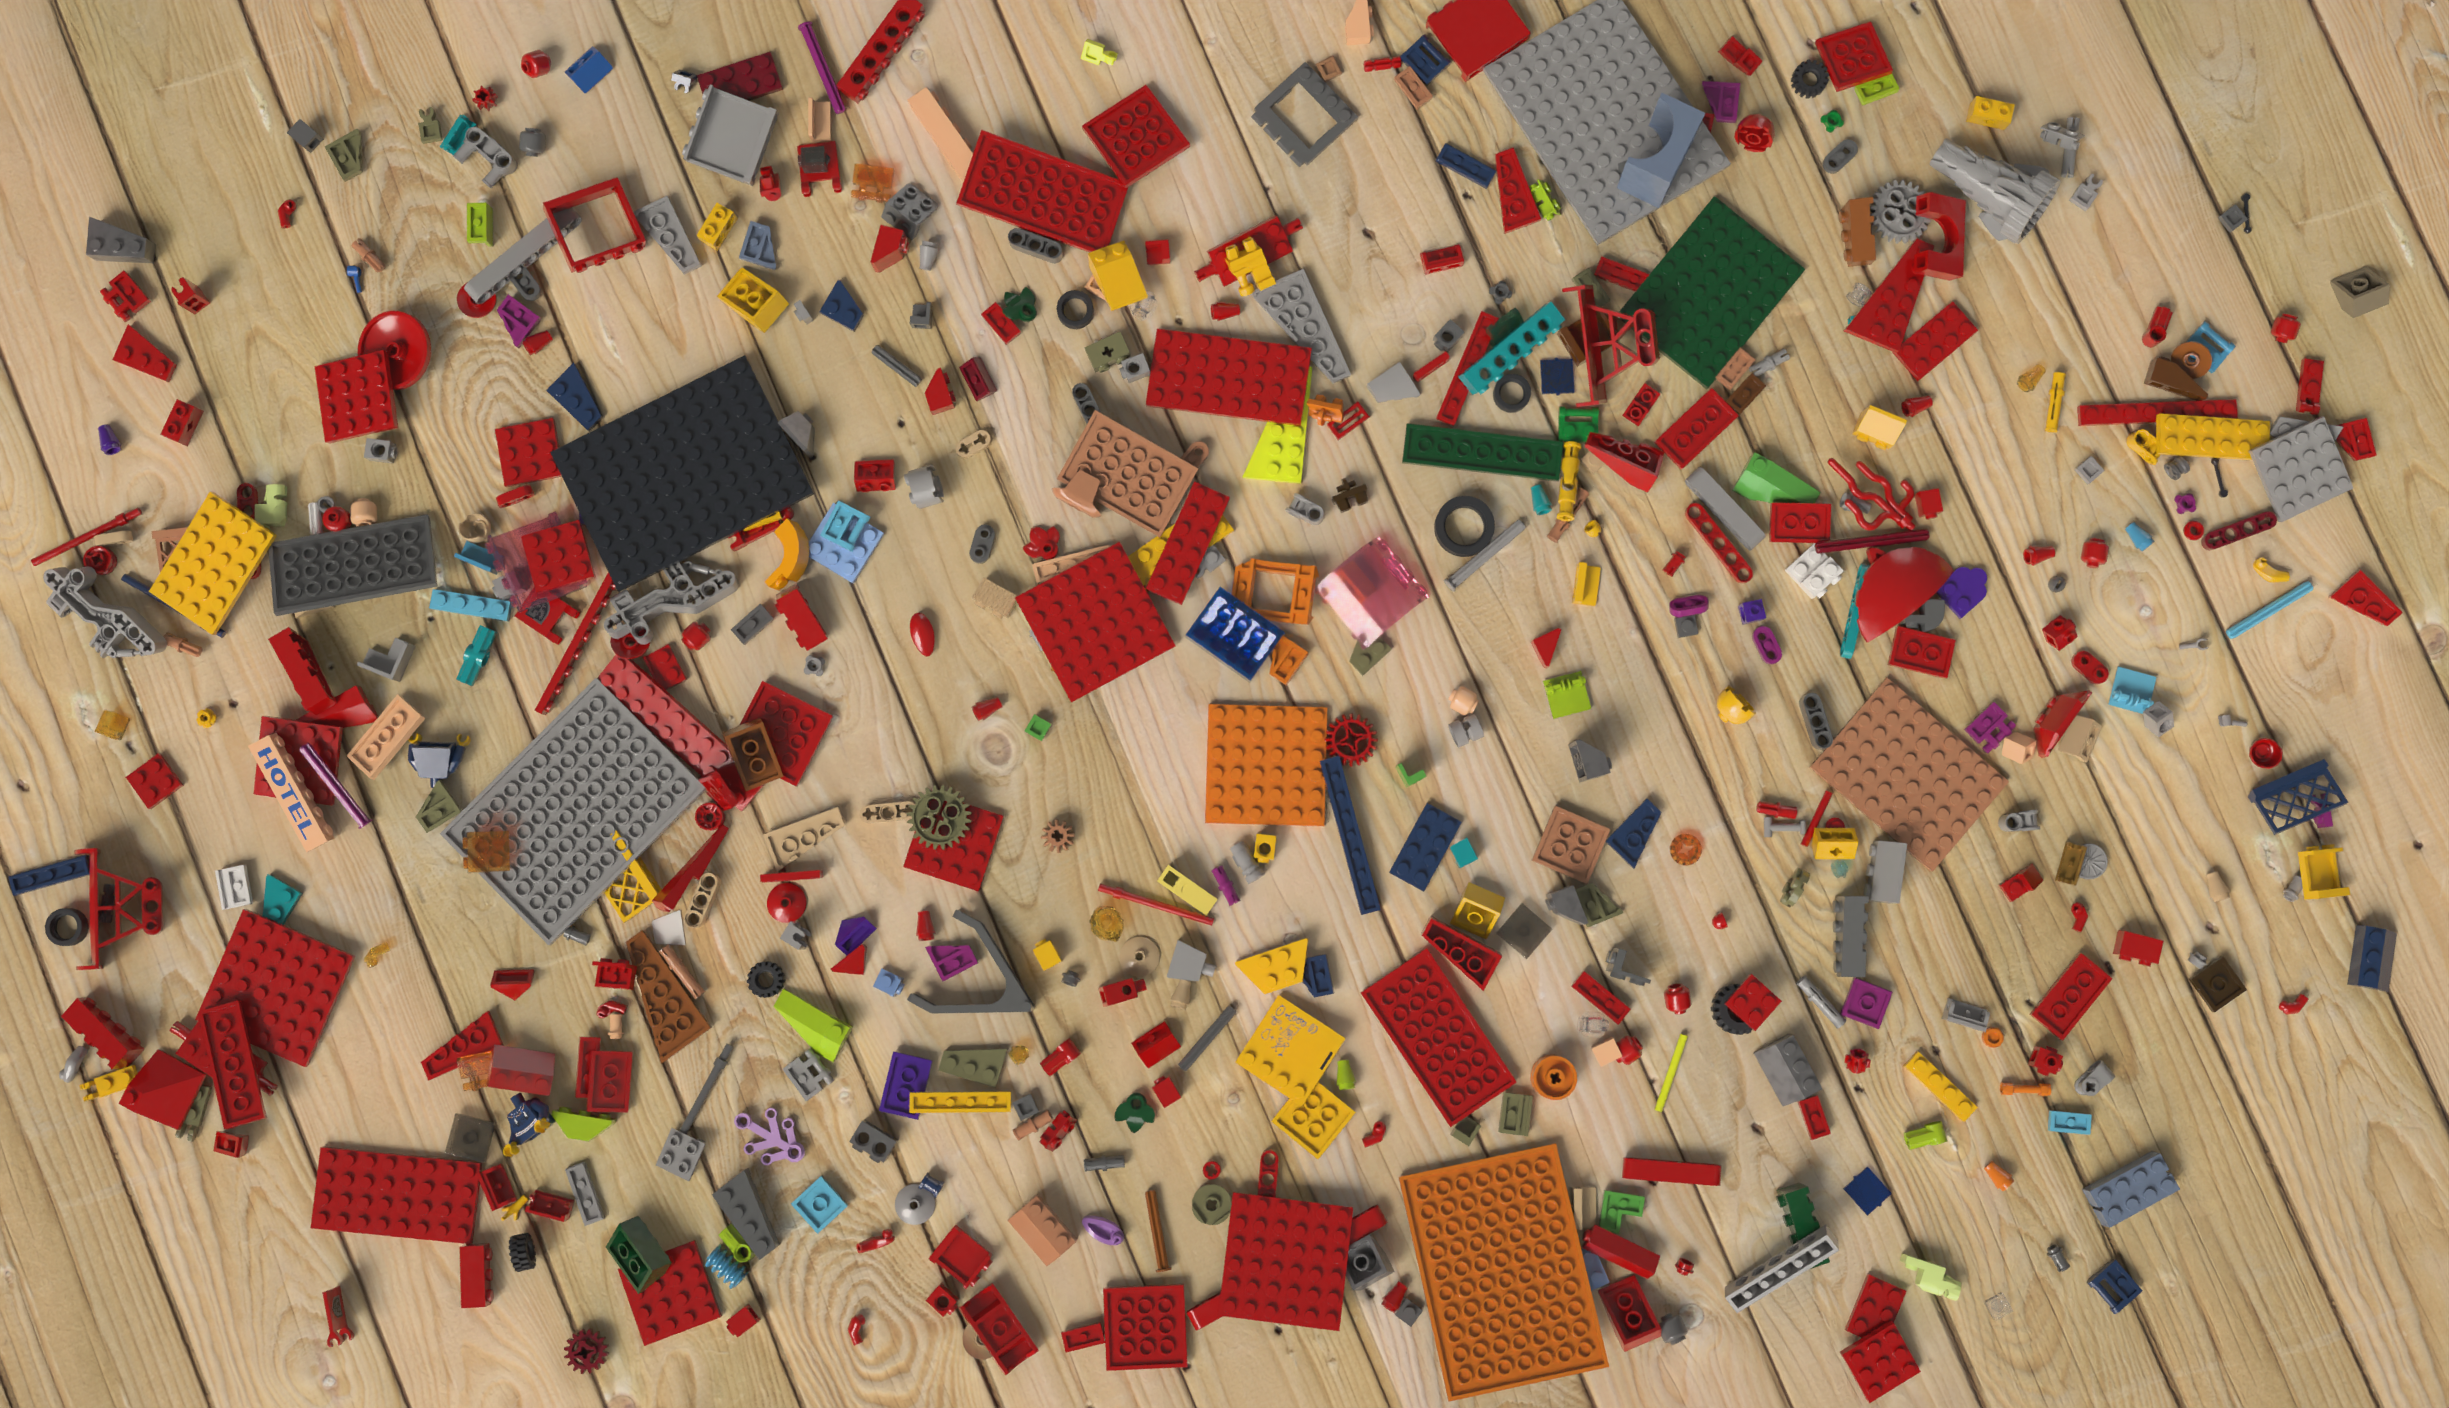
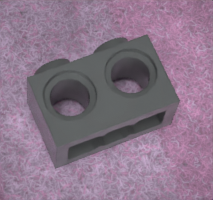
M864 1119L849 1142L853 1144L852 1148L861 1153L865 1151L870 1154L869 1158L877 1163L882 1161L884 1163L897 1144L898 1139ZM861 1132H866L869 1135L867 1143L860 1140ZM879 1142L886 1145L885 1153L878 1152L877 1144Z

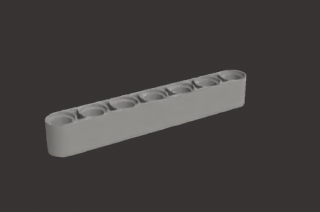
M573 208L553 214L563 237L574 230L582 221L580 215ZM546 218L465 285L464 290L477 304L484 303L508 284L512 279L511 276L515 278L523 271L520 265L527 268L558 243L548 219Z

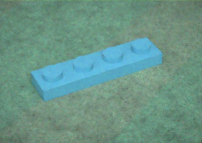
M433 589L429 609L509 622L512 602Z

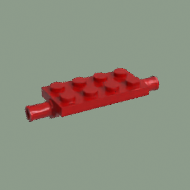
M1275 215L1207 250L1210 261L1208 265L1194 271L1195 275H1197V280L1201 282L1215 274V276L1219 277L1224 287L1237 281V277L1231 273L1225 261V258H1227L1225 248L1236 245L1239 252L1245 250L1242 241L1249 237H1252L1256 244L1262 248L1267 265L1293 252L1288 236L1303 229L1299 218L1282 225L1278 216Z
M200 1019L192 1030L176 1021L173 1024L176 1028L171 1027L170 1032L183 1039L184 1042L175 1054L212 1077ZM252 1052L260 1089L271 1096L274 1094L273 1089L277 1090L278 1085L264 1077L263 1070L268 1062Z

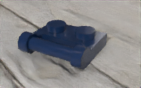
M1424 34L1400 58L1428 86L1443 70L1450 66L1452 61L1449 58H1445L1428 41L1429 38ZM1423 46L1440 64L1436 66L1420 47Z
M2112 1259L2086 1282L2106 1301L2113 1314L2119 1313L2143 1291L2115 1259ZM2103 1279L2121 1298L2119 1301L2116 1302L2101 1285L2100 1282Z

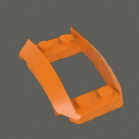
M1251 558L1250 561L1235 567L1230 606L1246 618L1309 625L1314 618L1311 614L1316 578H1319L1317 566L1279 563ZM1256 571L1295 576L1290 613L1251 608Z

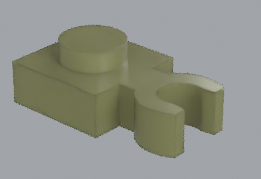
M429 107L430 114L425 116V112L422 109H419V115L424 120V122L418 123L423 144L443 141L440 122L434 120L436 112L432 107Z

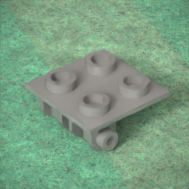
M671 1128L656 1166L690 1181L705 1147V1141L698 1138L695 1139Z

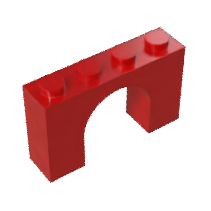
M1933 192L1916 196V216L1935 220L1944 232L1945 244L1941 253L1926 250L1914 254V273L1948 281L1963 277L1966 200Z

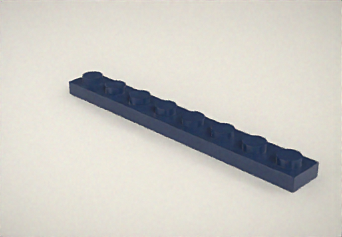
M1336 756L1321 760L1319 762L1360 914L1364 915L1381 910L1340 757Z

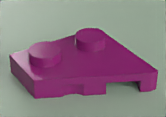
M1702 81L1703 90L1711 110L1715 114L1716 122L1736 123L1740 83Z

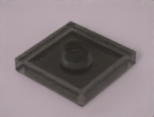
M1521 903L1496 934L1525 959H1528L1551 932L1552 928Z
M455 1113L445 1153L483 1163L486 1162L496 1123Z

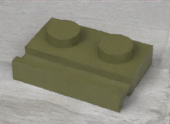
M1503 1092L1499 1133L1528 1136L1533 1096Z

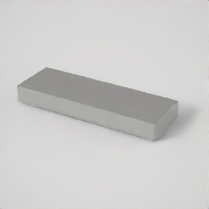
M586 1161L566 1168L565 1171L584 1226L605 1219Z

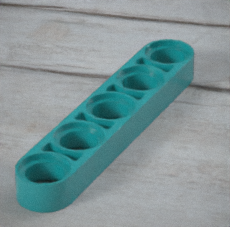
M1862 563L1857 572L1840 649V657L1851 659L1853 656L1859 631L1857 619H1859L1858 607L1855 606L1856 595L1864 581L1862 577L1870 567V565Z

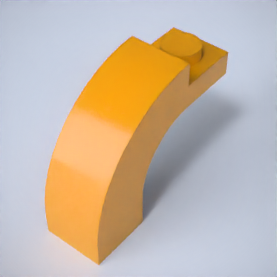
M788 518L774 531L783 544V560L780 566L765 581L768 587L779 591L788 584L789 580L798 582L809 560L807 536L797 522Z

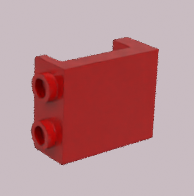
M955 1225L928 1259L934 1264L940 1265L967 1289L969 1285L973 1287L980 1279L977 1276L982 1269L986 1271L993 1261L990 1258L993 1254Z

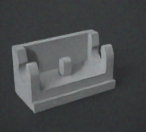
M790 921L780 939L797 950H805L808 945L800 939L805 937V934L811 936V933L800 926L799 922Z
M1947 998L1942 1019L1986 1032L1990 1012H1987L1988 1010Z

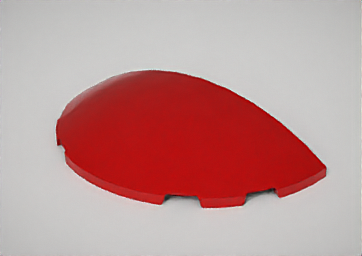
M1919 547L1894 549L1876 559L1863 575L1864 581L1856 595L1855 606L1858 607L1859 614L1857 623L1864 640L1870 642L1921 607L1945 584L1953 573V568L1939 555Z

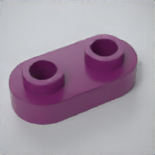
M1704 595L1676 598L1669 603V612L1675 617L1702 614L1709 609V600Z
M1765 626L1755 629L1752 633V640L1761 659L1766 664L1779 662L1782 657V651L1771 629ZM1759 634H1764L1765 639L1760 640ZM1769 651L1773 652V658L1768 657L1767 653Z

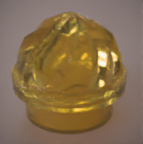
M1017 1045L1011 1048L1008 1055L1014 1064L1018 1066L1020 1063H1025L1029 1057L1027 1047Z

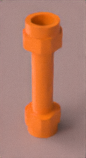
M2004 1082L2000 1083V1094L2038 1093L2040 1096H2050L2051 1085L2048 1083L2013 1085V1083Z

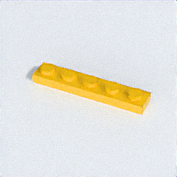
M1011 1091L910 1092L909 1113L1011 1112Z

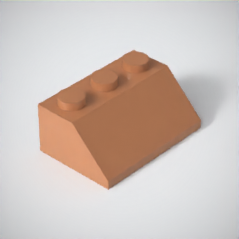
M1039 1194L1034 1196L1007 1220L1046 1266L1060 1257L1077 1241L1073 1233Z

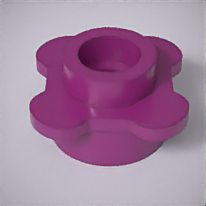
M2193 494L2177 495L2174 498V501L2177 503L2176 511L2178 514H2184V512L2188 511L2192 513L2196 510Z

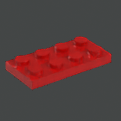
M1952 301L1903 342L1899 352L1892 353L1911 375L1919 381L1973 336L1978 329Z
M1711 388L1654 443L1682 470L1739 415Z
M2078 953L2029 1015L2058 1039L2064 1040L2113 978L2085 955Z

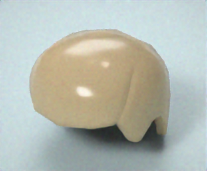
M479 513L466 515L464 522L458 524V532L463 539L472 543H480L490 534L491 523L486 516Z

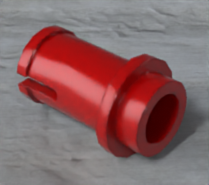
M1678 551L1671 554L1672 558L1662 569L1670 577H1673L1680 565L1685 563L1686 557Z

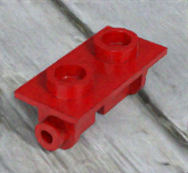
M1065 1110L1062 1113L1059 1112L1052 1122L1056 1129L1053 1130L1049 1126L1040 1136L1041 1140L1039 1142L1045 1146V1149L1052 1152L1058 1149L1066 1134L1074 1129L1077 1119L1071 1117Z

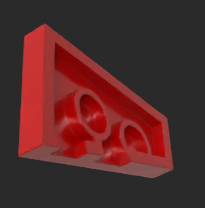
M129 324L112 359L166 382H170L177 364Z
M2361 570L2356 571L2329 596V598L2384 626H2389L2403 613Z

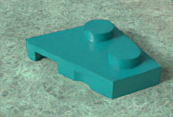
M267 874L263 916L284 925L303 893L275 876Z

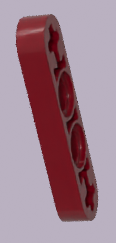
M2269 511L2260 513L2203 535L2201 545L2209 551L2275 527L2277 517ZM2265 518L2270 519V522H2268V524L2265 523L2262 525H2258L2257 523L2259 521L2264 520ZM2246 522L2250 523L2253 527L2251 533H2247L2243 528ZM2227 529H2231L2234 532L2232 540L2225 536ZM2219 536L2221 539L2213 544L2208 543L2210 538L2213 539Z

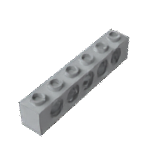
M1824 1225L1725 1286L1726 1300L1736 1313L1742 1311L1838 1252L1839 1244L1837 1238L1827 1225Z

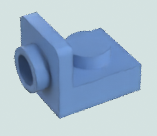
M881 968L873 987L889 994V996L895 997L896 994L900 995L905 984L902 983L904 978Z

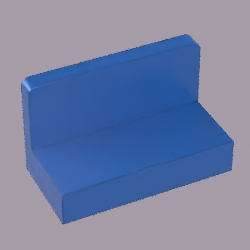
M592 46L564 73L582 92L587 93L613 67Z

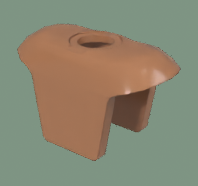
M1079 470L1065 488H1052L1054 496L1069 506L1092 518L1102 516L1095 508L1096 501H1094L1100 484L1097 478Z

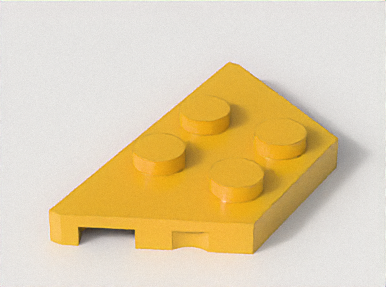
M1305 938L1237 961L1235 965L1264 994L1301 983L1304 980L1309 940Z

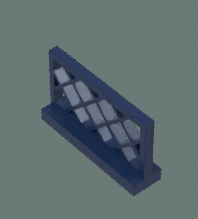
M2325 759L2255 788L2248 795L2250 802L2255 803L2274 835L2348 803V800L2327 769L2329 765ZM2324 775L2328 781V786L2324 787L2316 784L2317 778ZM2302 784L2310 786L2309 795L2298 792L2299 786ZM2314 788L2325 791L2323 800L2312 796ZM2281 793L2293 794L2291 803L2280 800ZM2328 794L2337 795L2340 802L2332 803L2326 801ZM2296 796L2308 799L2306 807L2294 804ZM2265 800L2275 802L2273 811L2264 808L2261 802ZM2310 801L2321 803V809L2319 811L2308 809ZM2278 804L2289 807L2287 815L2276 812ZM2292 808L2303 811V817L2300 819L2290 817ZM2274 816L2286 819L2284 826L2277 828L2273 822Z

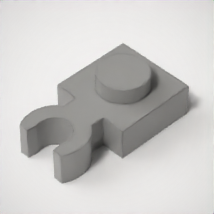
M2091 174L2086 179V185L2083 183L2079 185L2069 200L2084 211L2090 207L2098 195L2094 190L2098 189L2103 183V180H2100L2097 184H2094L2092 182L2094 174Z
M1214 545L1207 549L1199 567L1200 573L1196 575L1197 579L1203 576L1204 570L1207 569L1211 573L1226 561Z

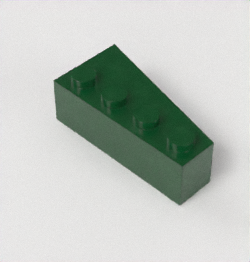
M1796 1183L1777 1190L1778 1196H1776L1779 1207L1783 1208L1785 1215L1782 1217L1785 1226L1790 1228L1791 1234L1789 1239L1792 1245L1820 1228L1818 1220L1815 1216H1812L1815 1208L1813 1202L1806 1195L1810 1193L1808 1186ZM1829 1257L1812 1268L1830 1263Z

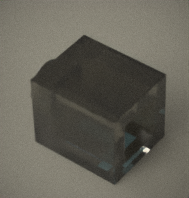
M824 146L801 147V155H798V165L802 167L804 173L828 172L827 152Z

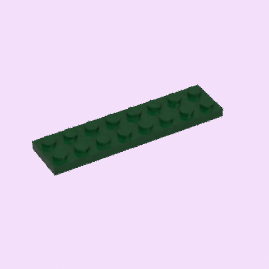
M1407 423L1402 463L1558 482L1563 442Z

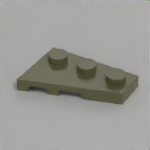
M1008 1049L944 1051L938 1071L996 1088Z

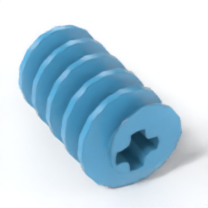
M719 1244L706 1258L705 1266L713 1265L712 1273L719 1270L717 1277L725 1276L723 1283L726 1284L731 1281L729 1288L732 1289L749 1272L743 1273L745 1266L737 1268L738 1261L731 1262L733 1255L725 1257L728 1250L725 1249L720 1252L721 1244Z

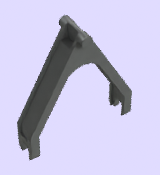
M955 910L952 917L976 930L1006 979L1004 995L993 1004L935 1005L915 993H911L907 1000L932 1014L1034 1011L1035 1004L1028 996L985 925L973 917Z

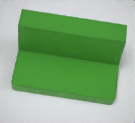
M1402 763L1395 767L1406 788L1427 777L1424 770L1408 776Z

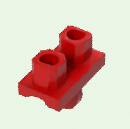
M772 166L760 168L762 175L759 177L761 197L765 196L769 201L778 200L781 196L779 173H774Z

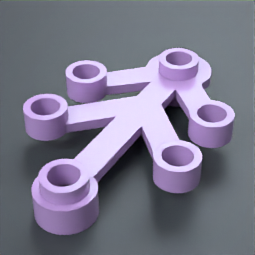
M773 1107L765 1111V1117L769 1121L771 1132L753 1122L751 1116L747 1113H740L735 1117L734 1123L738 1129L748 1128L766 1139V1141L758 1143H747L744 1146V1152L752 1155L756 1151L777 1146L784 1151L775 1154H763L761 1156L762 1164L770 1165L774 1161L786 1158L790 1162H798L804 1157L805 1149L801 1143L796 1141L794 1133L795 1121L792 1118H786L782 1122V1127L786 1130L787 1143L781 1139L776 1118L778 1111ZM769 1110L775 1112L774 1117H769ZM742 1117L747 1119L746 1124L741 1123ZM787 1120L791 1121L792 1126L790 1128H787L785 1126V1122ZM748 1145L754 1147L753 1152L747 1150ZM793 1148L798 1150L797 1156L792 1154ZM765 1155L770 1156L771 1161L769 1163L764 1161Z

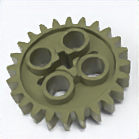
M934 785L933 791H930L928 787L926 788L925 795L922 792H918L921 797L920 799L913 797L916 804L909 805L913 812L907 813V815L912 816V819L908 820L907 823L913 824L909 831H916L913 838L921 837L919 844L926 841L927 848L933 844L934 850H937L939 845H941L942 850H945L946 844L952 848V841L960 843L958 837H966L963 831L970 830L966 823L972 822V820L967 819V816L971 815L972 812L966 811L970 805L963 804L966 799L965 797L958 798L959 791L952 794V787L945 791L944 785L941 786L940 790ZM932 799H937L939 802V807L936 810L929 808V802ZM944 801H947V805L942 812L944 820L938 822L936 832L932 834V830L937 822L935 815L940 814ZM954 806L958 812L955 817L951 818L948 816L947 811L950 807ZM924 818H930L931 826L927 829H924L921 825ZM943 825H948L950 828V833L947 836L940 834V828Z

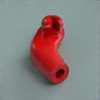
M891 1229L883 1230L882 1236L870 1237L856 1245L858 1253L868 1252L889 1245L895 1240L893 1231Z

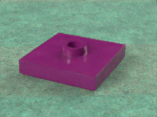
M1853 977L1840 1014L1879 1029L1893 992Z

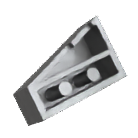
M89 216L87 256L96 261L154 264L156 244L144 237Z

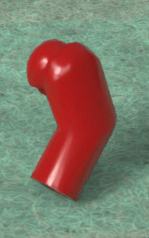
M292 199L284 201L278 209L280 225L283 229L291 227L289 217L296 209V203Z

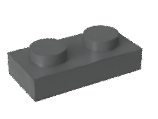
M759 604L736 624L731 631L746 645L769 625L774 618L762 604Z

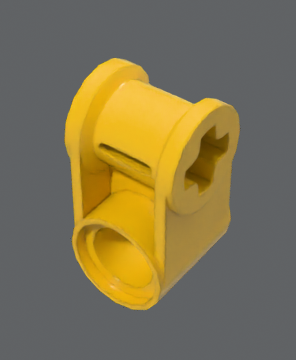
M2143 429L2129 434L2126 440L2128 447L2140 455L2147 463L2156 465L2157 459L2161 455L2156 454V438ZM2137 435L2141 438V444L2136 440Z

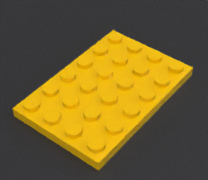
M209 492L149 592L211 635H216L277 535L216 493Z

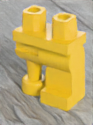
M1252 237L1242 241L1245 250L1239 252L1236 245L1225 248L1227 255L1225 261L1228 264L1229 270L1237 277L1241 285L1238 288L1240 296H1247L1255 291L1253 284L1248 283L1247 273H1251L1254 284L1260 291L1276 284L1267 265L1262 248L1256 244Z

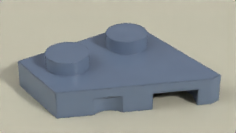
M750 220L739 259L776 270L769 226Z

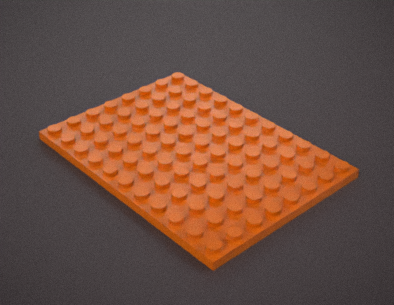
M1556 1143L1399 1177L1448 1402L1609 1367Z

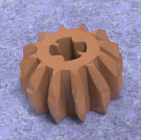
M1055 819V826L1048 822L1047 824L1051 829H1042L1048 833L1041 836V839H1048L1043 845L1046 847L1052 844L1049 848L1051 852H1053L1055 846H1057V853H1061V846H1063L1065 851L1069 850L1066 843L1070 845L1074 843L1068 840L1069 837H1075L1074 833L1068 834L1073 827L1068 826L1064 829L1067 822L1063 821L1061 826H1059L1058 819ZM1056 831L1063 834V839L1060 838L1061 841L1059 842L1053 838V834H1056Z

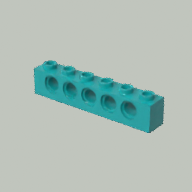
M1551 301L1546 303L1459 375V379L1472 395L1478 392L1481 395L1490 388L1488 386L1490 382H1497L1504 376L1502 372L1507 368L1509 370L1513 369L1519 363L1517 360L1521 356L1525 358L1531 354L1533 346L1536 344L1540 346L1548 339L1546 336L1550 332L1554 334L1561 329V323L1565 321V318ZM1539 321L1545 324V330L1539 327ZM1525 333H1528L1530 335V342H1527L1525 340ZM1510 345L1516 348V354L1510 352ZM1496 357H1498V358L1501 359V361H1502L1501 367H1499V366L1496 365V363H1495V358H1496ZM1481 369L1487 372L1486 379L1481 376Z

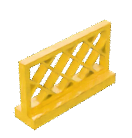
M617 830L612 837L613 841L621 837ZM620 839L616 842L620 851L625 850L627 845L624 840ZM629 849L622 853L626 861L633 855ZM641 857L635 859L623 873V885L613 883L604 892L623 923H626L653 904V898L662 890ZM628 875L636 877V888L627 886ZM613 886L622 888L620 899L614 898L611 894ZM626 889L635 890L634 901L624 900ZM639 891L645 892L650 900L644 904L638 903ZM623 903L633 904L632 912L627 916L622 911Z

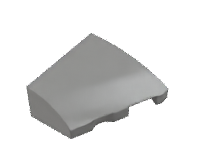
M1400 362L1367 384L1368 390L1377 403L1420 396L1419 391Z

